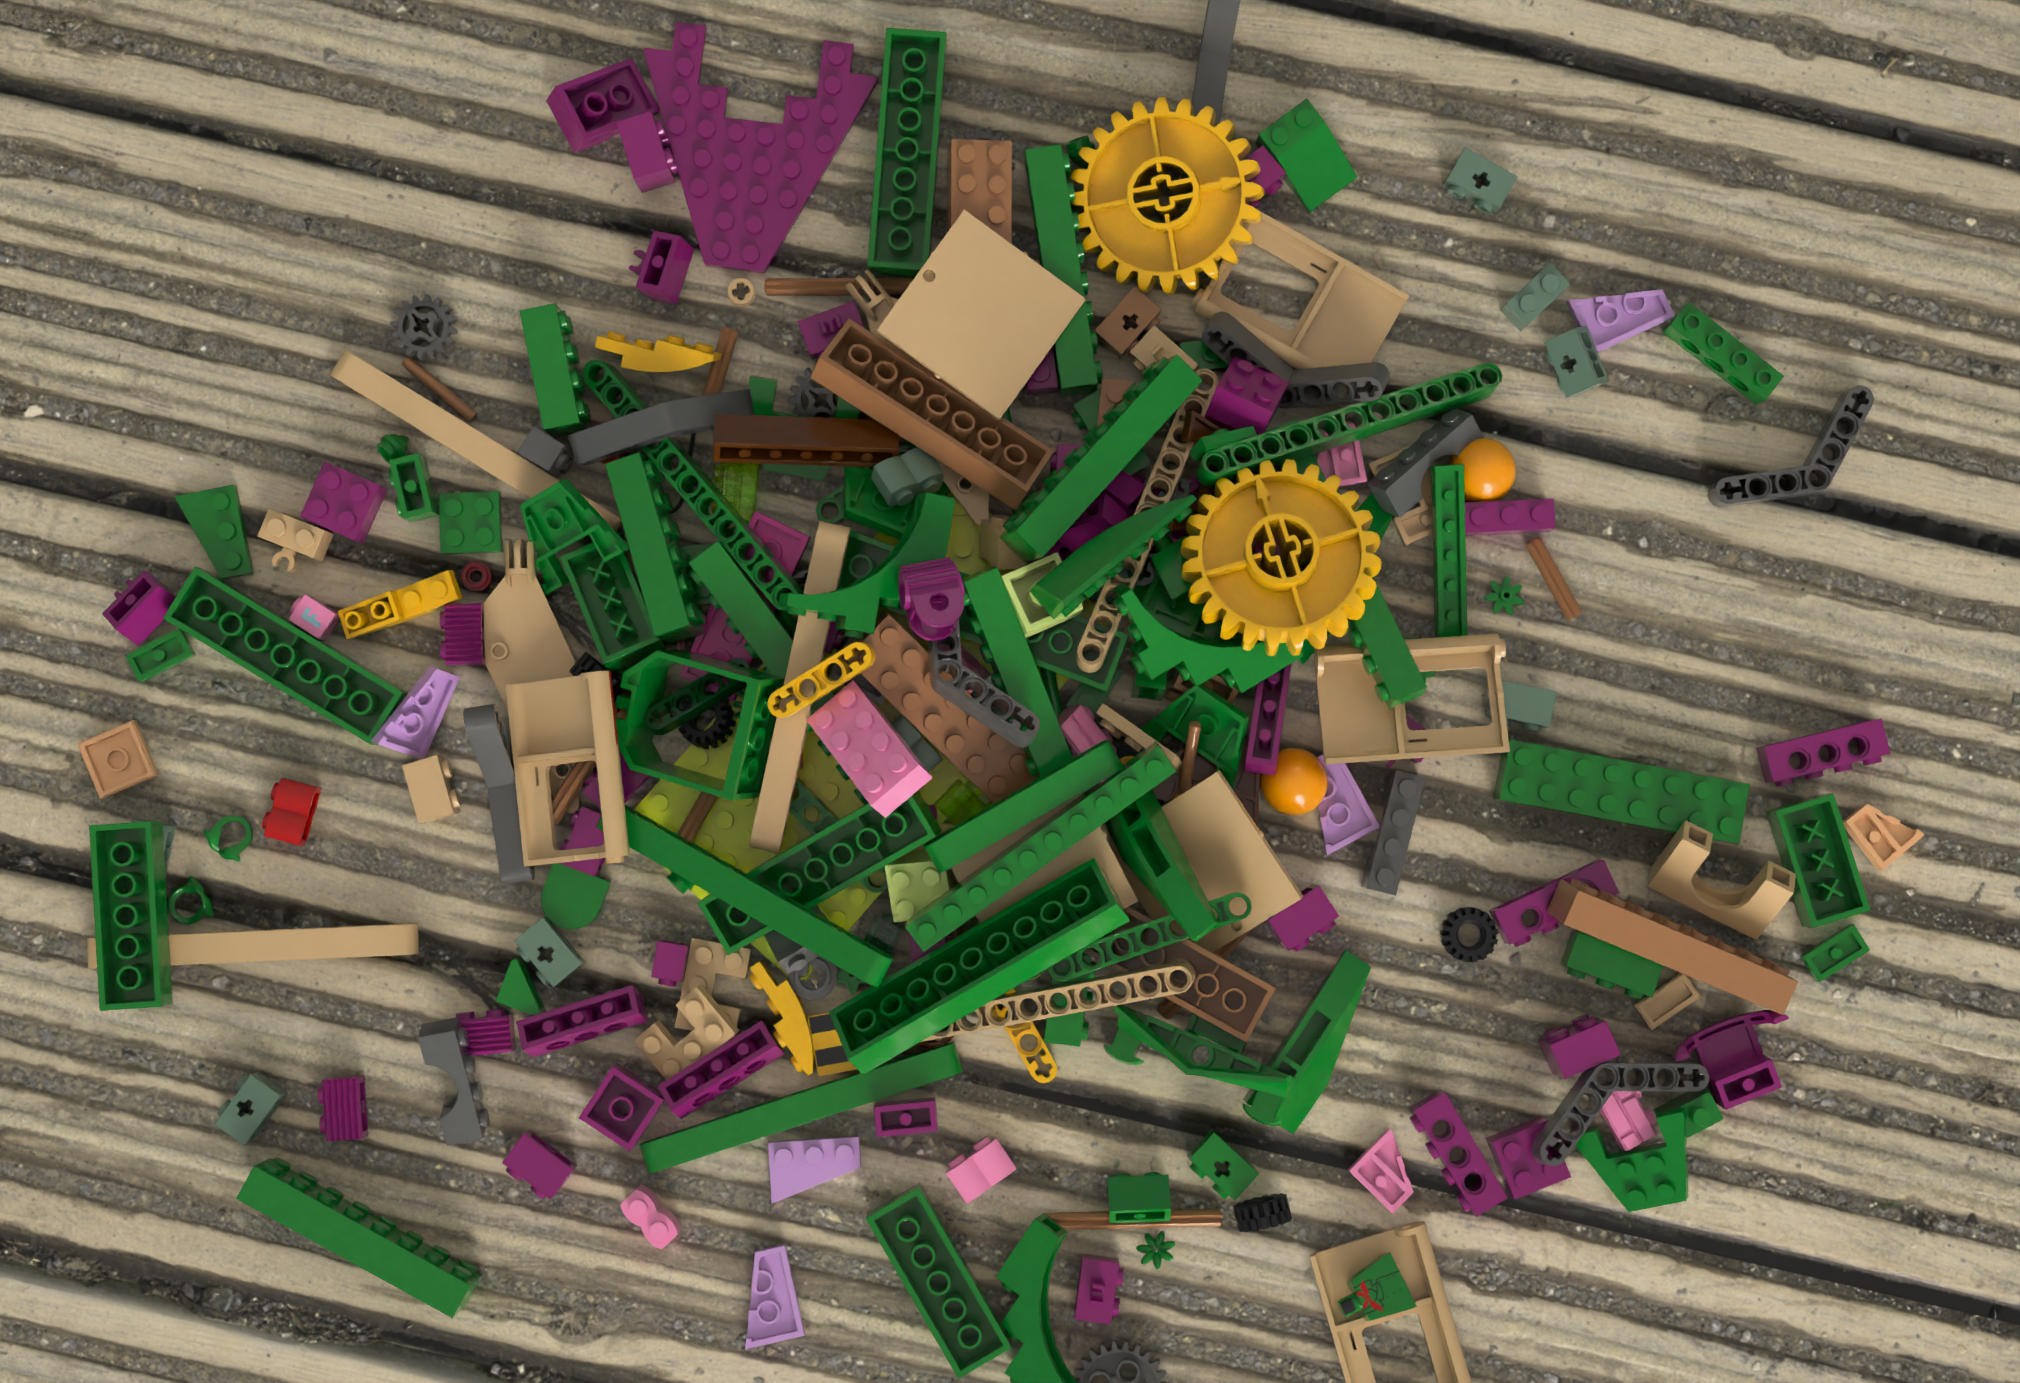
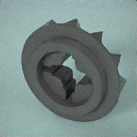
M820 956L808 962L801 970L788 974L789 983L795 993L807 1000H818L826 997L833 990L837 981L835 965ZM808 963H811L815 971L826 972L817 978L818 988H815V985L809 979L800 980V978L808 974Z

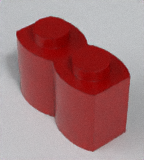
M281 777L279 783L276 782L271 791L270 798L274 800L271 812L267 811L262 821V829H265L264 836L305 846L320 798L321 788Z

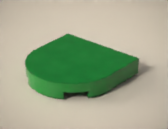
M554 863L541 894L543 912L550 922L560 928L573 930L585 927L599 915L612 882L560 863Z

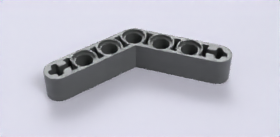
M1208 0L1192 104L1195 113L1194 117L1206 106L1214 108L1216 113L1214 127L1220 123L1228 65L1240 0Z
M1226 312L1215 313L1202 333L1205 345L1228 365L1236 357L1240 360L1249 361L1255 367L1264 368L1268 373L1277 374L1281 379L1288 381L1287 389L1290 391H1285L1279 408L1283 409L1374 401L1382 396L1390 379L1388 368L1378 362L1294 370L1238 320Z
M1859 385L1840 395L1803 466L1723 478L1714 482L1709 487V501L1717 507H1729L1812 495L1825 490L1832 482L1873 405L1874 395L1872 391L1866 386ZM1853 396H1857L1858 398H1857L1856 402H1857L1858 404H1860V405H1858V406L1852 408L1853 405L1855 404V399L1852 398V397H1853ZM1838 420H1841L1846 424V434H1842L1838 431ZM1824 446L1829 447L1833 452L1831 461L1823 456ZM1810 472L1815 473L1819 478L1817 487L1809 482ZM1780 477H1785L1789 481L1788 491L1780 488ZM1750 481L1758 483L1760 487L1759 495H1754L1750 492ZM1737 488V493L1729 496L1721 495L1720 489L1732 490Z
M750 389L663 402L568 436L575 464L577 467L587 466L669 437L711 431L714 429V414L754 415Z
M959 619L956 628L947 638L939 641L928 640L930 683L933 690L1013 745L1018 747L1029 746L1040 728L1038 716L962 665ZM938 644H947L951 651L945 652L940 650ZM943 672L948 673L953 677V680L946 681L939 674ZM973 690L978 693L979 697L970 698L965 691ZM991 708H1001L1005 715H995ZM1010 717H1013L1015 719H1013L1012 723H1008ZM1023 726L1028 728L1025 732L1020 730Z
M496 704L464 708L465 729L488 788L501 881L503 885L534 880V866L524 867L512 746Z
M1601 1063L1583 1071L1531 1146L1532 1157L1536 1162L1544 1165L1557 1166L1562 1164L1613 1091H1702L1709 1083L1708 1071L1702 1065L1692 1063ZM1600 1069H1603L1606 1073V1080L1602 1085L1597 1081V1073ZM1631 1069L1636 1074L1635 1082L1632 1085L1627 1081V1073ZM1662 1069L1665 1073V1081L1660 1085L1657 1082L1656 1076L1658 1071ZM1679 1074H1693L1694 1078L1689 1081L1679 1080ZM1585 1093L1588 1096L1589 1104L1583 1110L1580 1107L1579 1099ZM1566 1118L1571 1122V1130L1568 1134H1564L1562 1131V1123ZM1546 1146H1551L1549 1149L1553 1153L1551 1157L1547 1156Z

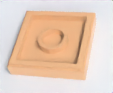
M136 720L129 721L77 744L100 799H106L159 776Z

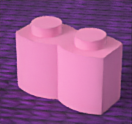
M988 1136L982 1138L973 1145L975 1151L965 1157L962 1153L948 1163L950 1168L946 1171V1175L966 1204L1017 1169L996 1137L991 1140Z
M640 1185L620 1204L626 1218L633 1224L640 1226L645 1238L656 1248L663 1249L682 1230L678 1218L670 1210L661 1207L657 1195L644 1185Z

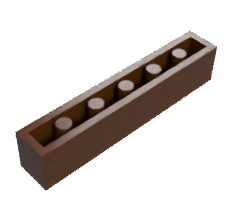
M714 414L713 462L874 467L879 462L899 454V435L873 419Z

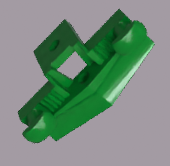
M1123 1004L1115 1006L1113 1011L1119 1015L1117 1022L1119 1029L1112 1046L1104 1044L1106 1053L1113 1059L1127 1065L1137 1066L1143 1064L1145 1061L1137 1058L1136 1054L1141 1042H1144L1167 1057L1186 1075L1202 1076L1257 1090L1251 1107L1243 1104L1245 1113L1252 1119L1265 1125L1279 1126L1285 1122L1276 1118V1114L1283 1098H1289L1296 1079L1243 1056L1242 1054L1247 1044L1245 1041L1194 1013L1191 1014L1184 1031L1150 1015H1145L1126 1007ZM1198 1035H1199V1036H1202V1037H1204V1038H1206V1039H1209V1040H1211V1041H1213V1042H1216V1043H1218V1044H1220V1045H1223V1046H1225V1047H1228V1049H1226V1048H1224V1047H1221V1046H1219V1045H1217V1044H1214V1043H1212V1042H1210V1041H1207V1040H1205V1039H1203V1038H1200V1037H1198ZM1203 1046L1209 1050L1210 1056L1205 1063L1199 1064L1195 1062L1193 1054L1198 1047Z

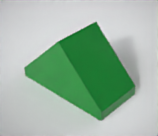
M516 958L510 962L495 1002L534 1016L544 1013L546 1010L523 958Z

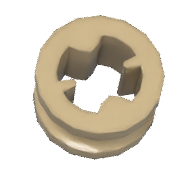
M737 278L729 284L727 293L734 305L746 307L754 301L755 289L749 280ZM740 285H744L745 290L750 289V293L745 294V299L739 300L738 295L733 296V292H737Z

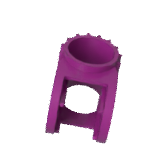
M950 557L900 566V569H898L899 601L902 610H906L910 627L919 637L929 641H939L947 638L956 628L958 619L964 609V585L958 568L950 560Z

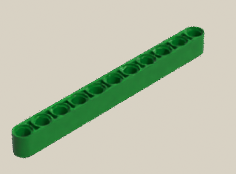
M591 360L583 367L582 375L585 383L615 418L648 408V405L613 365L600 360ZM601 369H604V377L598 382L597 374ZM622 390L623 398L617 404L615 400L616 394ZM669 437L661 440L655 448L653 444L640 447L777 609L787 611L788 608L778 606L780 594L786 593L789 590L795 594H803L804 589L676 438ZM678 456L679 465L675 470H672L671 462L674 457ZM696 478L698 480V487L694 492H691L690 483ZM715 500L717 509L714 514L710 515L708 507ZM734 522L736 532L732 537H729L727 529ZM753 545L755 555L752 559L748 560L746 551L749 546ZM772 567L774 578L768 583L765 579V573Z
M1483 363L1382 395L1374 401L1360 402L1210 450L1205 453L1197 468V479L1204 486L1213 487L1220 478H1225L1229 481L1236 480L1237 471L1244 468H1249L1252 474L1258 473L1260 463L1266 460H1270L1273 467L1283 465L1286 459L1298 460L1450 411L1453 408L1457 409L1485 400L1493 394L1501 383L1502 371L1493 363ZM1481 378L1486 379L1489 384H1485ZM1454 386L1459 387L1463 393L1456 391ZM1427 395L1433 396L1437 402L1431 401ZM1400 403L1407 405L1410 410L1402 408ZM1373 412L1379 413L1383 419L1375 417ZM1345 421H1351L1356 428L1348 426ZM1318 429L1326 431L1329 436L1321 435ZM1290 438L1299 440L1301 445H1295ZM1262 447L1272 449L1274 454L1266 453ZM1235 456L1243 457L1247 463H1240L1236 460ZM1207 465H1214L1219 472L1209 470Z
M625 805L630 848L862 981L879 987L893 960L892 956ZM601 815L596 827L603 832Z
M950 1042L937 1046L934 1049H928L879 1065L864 1075L861 1072H857L645 1141L639 1145L648 1174L951 1077L964 1070L955 1042Z

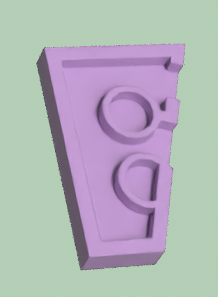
M1663 289L1566 301L1577 326L1588 327L1598 353L1675 317Z
M430 665L371 741L415 758L425 759L460 677Z
M1322 754L1317 758L1326 769L1328 787L1318 808L1326 853L1329 855L1380 827V824L1347 764L1325 765Z
M845 1136L769 1141L771 1204L861 1168L860 1137Z
M786 1244L756 1250L745 1349L805 1336Z

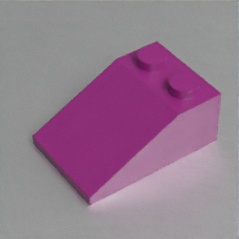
M633 58L557 85L546 100L574 153L598 145L619 134L617 121L650 111L653 116L660 112Z

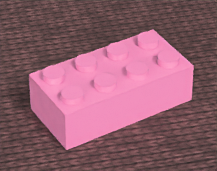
M854 680L806 719L868 803L885 818L933 778L868 693Z

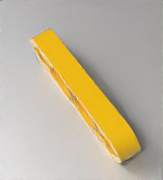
M855 642L774 691L768 699L769 711L772 715L780 718L794 715L870 668L875 661L874 648L866 642ZM856 649L866 651V655L863 657L864 663L856 661L848 665L842 659V656H844L845 660L854 658L857 655ZM832 663L838 664L842 670L841 677L836 681L831 680L827 676V668ZM806 679L813 680L816 685V691L810 697L805 696L801 690V685ZM795 694L798 698L786 704L787 711L777 707L780 703L779 697L789 698Z
M1013 988L1005 994L1015 993L1016 990ZM996 1004L995 1011L999 1017L1005 1018L1007 1008L1004 1006L1002 1009H999ZM1033 1021L1004 1026L1031 1076L1040 1083H1047L1053 1080L1057 1074L1056 1062ZM1025 1034L1034 1035L1038 1041L1036 1048L1031 1051L1024 1050L1020 1046L1021 1037ZM1041 1049H1044L1046 1053L1040 1055L1043 1063H1050L1052 1065L1049 1068L1050 1075L1046 1077L1042 1073L1036 1074L1035 1071L1038 1069V1064L1035 1058L1031 1062L1027 1059V1057L1036 1055Z

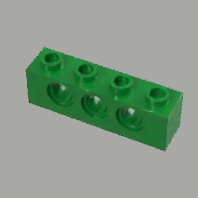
M1690 302L1677 311L1675 317L1670 320L1662 331L1755 405L1765 401L1784 377V375Z

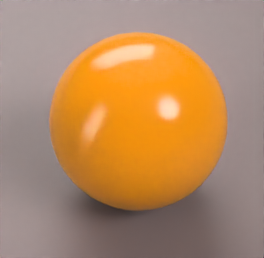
M1477 439L1467 445L1459 456L1452 455L1449 464H1464L1465 501L1468 503L1499 501L1507 495L1514 484L1516 477L1514 458L1502 443L1494 439Z
M1287 748L1279 751L1275 775L1260 774V789L1264 799L1274 810L1285 815H1303L1312 811L1322 802L1328 787L1327 773L1322 762L1313 753L1300 748Z

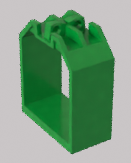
M657 650L623 673L620 688L631 690L632 694L618 695L615 707L628 711L626 720L616 717L619 749L630 770L731 801L757 798L760 796L777 718L768 709V699L774 691L784 685L785 678L687 650ZM676 663L747 683L725 780L663 762L652 742L654 734L645 724L644 716L650 707L663 700L668 669Z

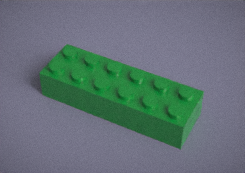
M640 452L606 463L605 466L655 637L672 645L705 634L703 624H706L705 614L700 606L697 607L694 597L698 595L697 587L693 578L689 579L686 569L690 566L685 550L680 549L678 539H681V532L676 521H672L670 511L673 510L672 501L668 493L664 494L661 484L665 482L664 475L651 459L646 458Z
M162 821L89 825L99 1010L150 1008L173 1004Z
M920 1182L867 1213L866 1220L958 1379L1012 1348V1340L1006 1334V1330L1000 1325L1001 1321Z

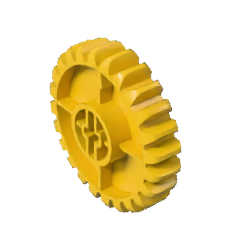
M1158 97L1154 112L1149 113L1142 102L1137 101L1133 103V119L1127 121L1121 113L1116 111L1111 115L1112 124L1115 128L1113 132L1109 133L1099 127L1093 130L1094 138L1100 146L1097 150L1082 147L1079 151V155L1089 165L1088 169H1077L1071 172V179L1083 187V191L1075 192V200L1070 201L1074 208L1085 211L1078 215L1080 227L1078 231L1091 232L1082 242L1083 250L1087 253H1097L1102 250L1098 256L1097 267L1103 272H1107L1118 265L1116 280L1122 285L1129 284L1138 274V287L1143 293H1150L1157 279H1159L1163 291L1167 295H1173L1177 289L1178 279L1181 278L1191 291H1195L1199 288L1198 273L1204 271L1212 280L1217 281L1221 277L1217 265L1220 259L1231 265H1236L1239 262V258L1232 248L1234 243L1241 245L1252 244L1253 238L1243 227L1244 223H1258L1261 221L1262 215L1259 210L1248 205V202L1261 199L1264 196V189L1256 183L1247 181L1257 176L1261 168L1255 160H1242L1249 153L1251 145L1245 138L1231 141L1236 130L1231 120L1222 121L1214 127L1216 122L1214 108L1206 106L1194 117V107L1190 99L1183 98L1179 102L1176 111L1172 112L1165 97ZM1167 171H1178L1189 178L1173 180L1170 175H1167ZM1159 173V175L1151 179L1152 185L1144 186L1153 175ZM1168 187L1173 194L1193 191L1192 193L1169 197L1170 204L1164 206L1159 199L1140 202V200L1163 196L1162 189ZM1189 206L1188 210L1179 219H1173V217L1181 214L1180 208ZM1158 212L1165 218L1166 223L1153 222L1146 219L1144 215Z
M1286 459L1282 472H1275L1270 460L1260 463L1259 474L1255 476L1249 468L1237 471L1235 485L1225 478L1217 480L1215 482L1216 497L1206 494L1202 495L1198 500L1199 514L1191 515L1186 522V531L1190 537L1182 541L1181 555L1188 561L1183 564L1181 575L1184 581L1194 583L1190 587L1188 598L1192 604L1206 603L1202 612V620L1206 624L1214 623L1220 619L1223 621L1220 637L1224 640L1232 638L1237 632L1243 634L1242 649L1250 651L1258 640L1264 641V649L1268 656L1276 655L1279 643H1286L1288 651L1293 656L1300 655L1305 639H1308L1310 644L1316 649L1324 648L1327 630L1334 636H1344L1348 629L1347 618L1350 620L1361 619L1365 611L1363 600L1371 599L1374 596L1377 585L1372 577L1377 576L1380 572L1382 561L1373 554L1379 548L1380 536L1375 532L1367 531L1370 528L1373 516L1369 510L1354 512L1359 495L1354 490L1340 495L1338 490L1341 478L1332 475L1324 482L1319 481V466L1311 464L1307 467L1304 474L1297 473L1295 460ZM1274 538L1276 540L1282 560L1288 558L1285 569L1288 577H1286L1280 556H1274L1276 546ZM1261 543L1263 548L1262 555L1261 553L1252 555V551ZM1299 560L1300 562L1308 560L1309 565L1301 572L1298 565Z

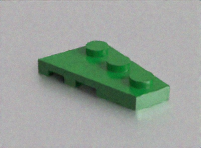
M233 484L174 496L221 579L225 580L254 574L236 485Z

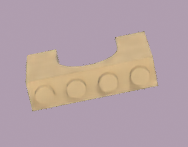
M1685 820L1650 868L1647 887L1681 903L1685 907L1692 908L1708 916L1714 921H1719L1739 933L1757 940L1794 894L1796 873L1768 860L1754 880L1746 887L1731 891L1713 888L1704 883L1696 873L1711 851L1713 833Z

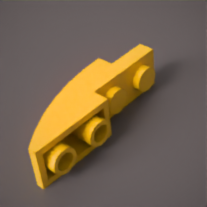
M608 331V334L598 335L595 343V348L623 355L620 367L646 372L687 370L718 361L722 353L714 352V346L700 342H696L695 346L685 344V338L670 334L667 335V338L657 339L655 347L654 342L637 338L636 342L626 340L625 334L616 331Z
M447 570L396 591L382 593L337 612L346 639L349 640L440 610L445 604H450L463 598L454 571Z
M763 960L750 967L752 974L749 977L759 991L764 989L769 996L766 1002L771 1011L776 1016L781 1014L783 1019L773 1025L776 1029L773 1032L774 1037L782 1048L788 1046L794 1055L790 1060L799 1073L804 1071L809 1076L815 1070V1056L805 1007L800 996L795 993L790 985L789 978L778 984Z

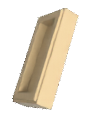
M1679 972L1658 986L1654 991L1653 997L1644 996L1632 1005L1649 1030H1653L1700 998L1701 995L1689 977Z

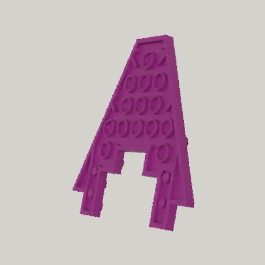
M676 22L672 51L644 48V55L704 264L707 267L765 274L875 89L878 78L877 76L851 73L853 44L824 40L816 99L787 95L783 124L725 117L728 88L700 84L706 26Z

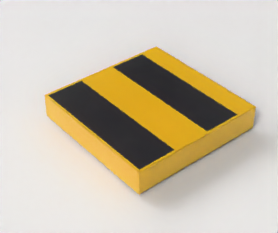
M829 1012L808 1016L818 1077L856 1070L857 1068L846 1057Z

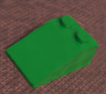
M1307 98L1259 133L1255 142L1259 148L1264 145L1285 170L1284 181L1309 213L1357 178L1356 173L1327 124Z

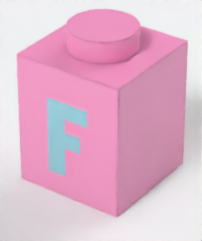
M306 594L303 598L299 597L293 603L290 609L292 615L288 619L317 639L327 641L340 621L336 611Z

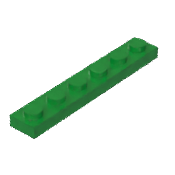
M1464 464L1431 465L1435 637L1468 635Z

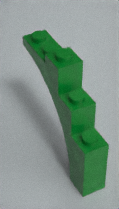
M927 492L917 494L911 518L901 539L887 558L869 574L848 586L828 593L813 595L780 594L778 606L788 608L787 613L792 615L806 616V611L817 613V619L835 622L837 617L835 629L845 631V637L863 639V634H874L878 605L898 608V603H900L898 591V569H900V566L946 558L955 498Z
M1124 583L1112 589L1117 597L1113 602L1121 616H1127L1130 622L1127 629L1136 642L1129 647L1134 657L1130 658L1131 663L1138 674L1144 673L1151 680L1175 666L1184 681L1189 680L1195 686H1199L1220 673L1229 688L1233 686L1243 693L1304 656L1302 650L1300 655L1293 656L1288 651L1286 643H1279L1276 655L1268 656L1264 649V641L1258 640L1250 651L1242 649V638L1208 640L1184 635L1158 622L1143 607L1132 589Z
M1045 1213L1033 1220L996 1275V1278L1002 1282L1001 1285L1008 1292L1019 1295L1000 1324L1006 1329V1334L1011 1339L1023 1343V1346L1004 1372L1010 1377L1011 1383H1078L1066 1367L1056 1346L1050 1324L1048 1305L1050 1274L1057 1251L1068 1231Z

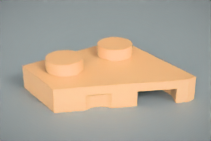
M1869 804L1861 805L1843 820L1845 830L1877 871L1884 870L1924 836L1922 831L1918 829L1913 830L1901 824L1900 820L1891 815L1886 816L1882 814L1879 809Z

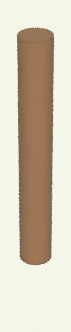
M407 356L403 360L402 366L471 423L477 417L478 413L413 358Z
M1197 721L1189 722L1178 794L1186 792L1192 785L1201 723Z

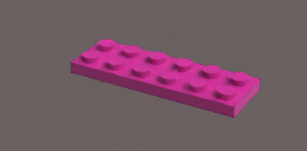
M755 511L749 526L788 572L794 576L811 537ZM753 545L749 546L746 551L748 560L752 559L755 555ZM772 567L765 573V579L768 583L774 578ZM749 577V579L752 581V583L755 585V587L758 589V591L761 593V595L764 597V599L776 613L778 609L769 601V599L764 595V593ZM712 604L706 616V624H703L705 634L696 637L690 651L726 662L734 658H742L751 667L754 658L744 646L748 641L741 632L736 635L726 622L729 616L723 608L717 610ZM683 665L679 675L694 682L709 672ZM725 676L721 678L726 685L729 684ZM711 683L706 688L716 693L719 689V683ZM737 692L727 699L735 701L738 696Z

